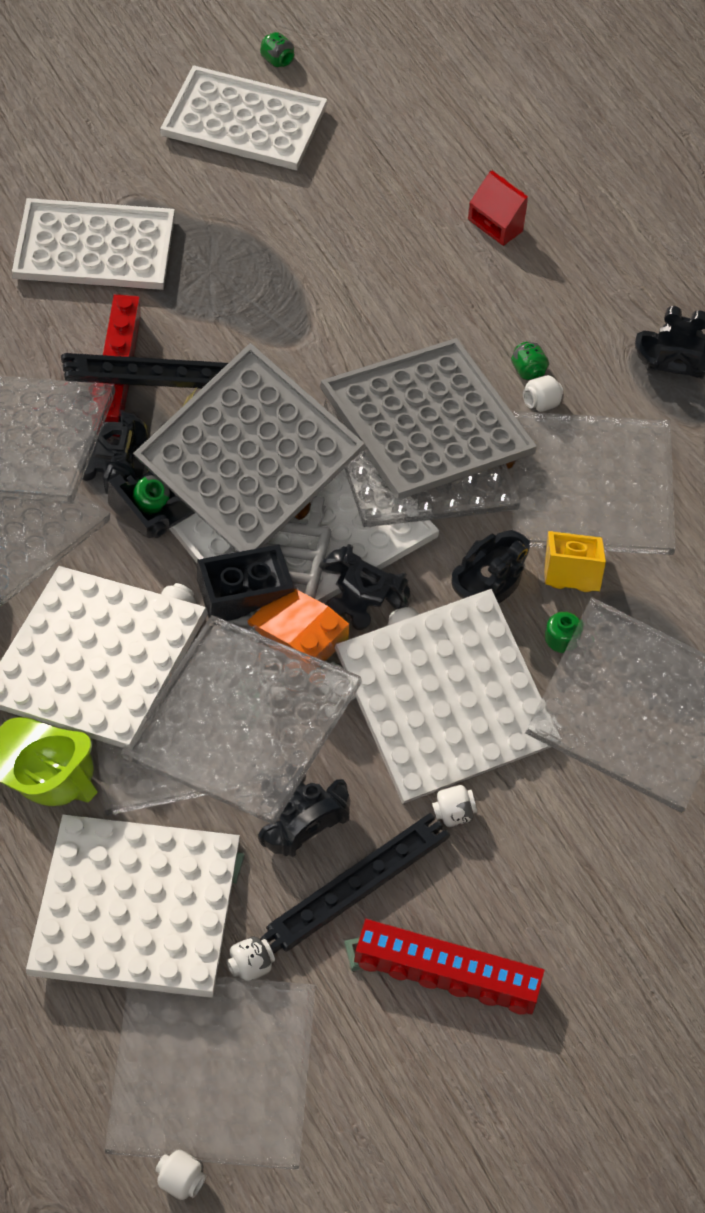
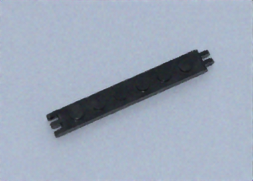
M64 353L61 355L66 381L202 389L228 364L224 362Z
M432 813L427 814L272 921L266 927L268 932L260 940L265 939L270 943L275 939L269 945L273 954L280 949H283L285 952L289 951L445 842L451 834L444 830L436 835L443 828V825L437 821L429 827L428 825L435 820V816Z

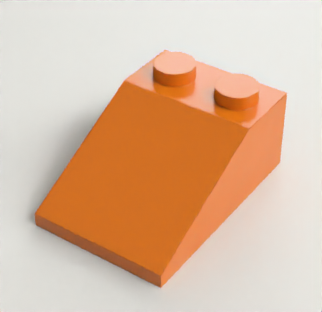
M295 588L294 592L261 607L247 621L253 629L308 676H311L336 651V644L347 641L349 638V623L329 606Z

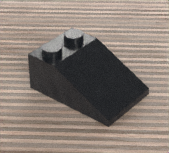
M280 544L197 559V582L211 624L239 619L294 592V585Z

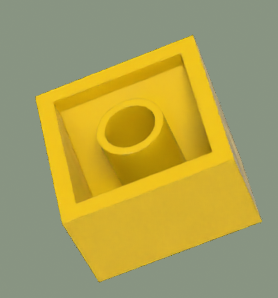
M548 531L544 568L545 585H550L557 589L565 587L576 588L582 592L600 591L606 563L602 538Z

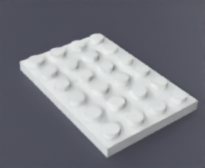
M193 65L160 128V134L164 137L297 170L327 107V99Z
M27 198L12 268L13 279L164 290L175 211L168 208Z

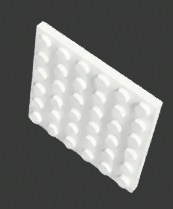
M58 566L0 661V710L24 718H31L60 729L82 732L89 738L132 751L208 615L207 609L201 605Z
M492 589L349 639L335 646L337 655L402 804L559 745L561 742Z
M62 815L26 967L27 976L213 998L240 835Z

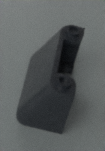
M151 472L144 474L136 480L130 475L125 481L120 474L109 480V506L116 514L147 538H159L169 528L195 514L171 490L169 500L160 512L145 514L139 511L133 503V490L138 481L143 477L155 476Z

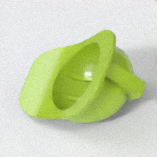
M18 717L9 719L0 726V783L18 791L25 798L45 806H61L75 799L89 803L98 793L91 783L94 772L93 760L90 755L92 742L82 732L56 728L31 718Z

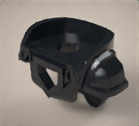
M670 306L667 308L664 317L667 324L660 327L659 334L651 331L637 333L635 349L637 350L638 358L642 360V364L645 365L647 370H662L694 376L700 379L705 378V334L702 331L705 329L704 311H695L692 313L691 318L682 317V310L679 307ZM680 359L683 363H675L673 361Z
M119 410L120 422H103L95 439H89L84 442L83 451L87 460L80 462L78 465L79 475L85 481L94 479L96 472L104 473L103 480L106 494H108L109 480L119 474L125 481L130 475L136 480L143 476L145 468L135 458L133 453L148 440V427L135 414L127 413L124 410ZM113 435H121L120 440L114 439L111 444L106 441V439Z
M513 530L504 531L497 535L492 533L483 540H476L463 557L461 565H458L452 572L451 584L456 594L464 599L492 589L498 604L503 602L519 586L522 571L525 567L524 562L530 549V541L523 534ZM489 566L488 571L492 574L489 578L482 575L481 569L483 567Z
M351 544L332 551L325 559L321 560L319 567L323 572L340 574L336 585L343 592L341 598H332L327 606L339 616L343 613L352 616L351 623L355 629L363 630L368 627L371 622L370 614L366 612L368 606L380 607L385 598L396 610L409 607L410 588L406 579V573L402 572L394 575L369 564L353 553V545Z
M293 763L287 767V780L281 784L275 779H267L261 786V792L266 801H279L278 808L274 812L279 821L262 827L258 834V840L263 847H267L271 852L283 854L284 856L290 855L291 858L296 856V850L302 847L304 842L327 827L331 828L337 823L344 824L350 819L349 807L351 800L344 779L335 780L326 791L319 783H309L305 786L306 772L299 763ZM313 822L317 823L308 830H306L307 827L311 825Z

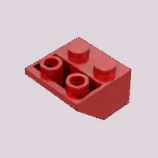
M492 170L488 173L470 201L468 220L504 246L524 230L528 196Z

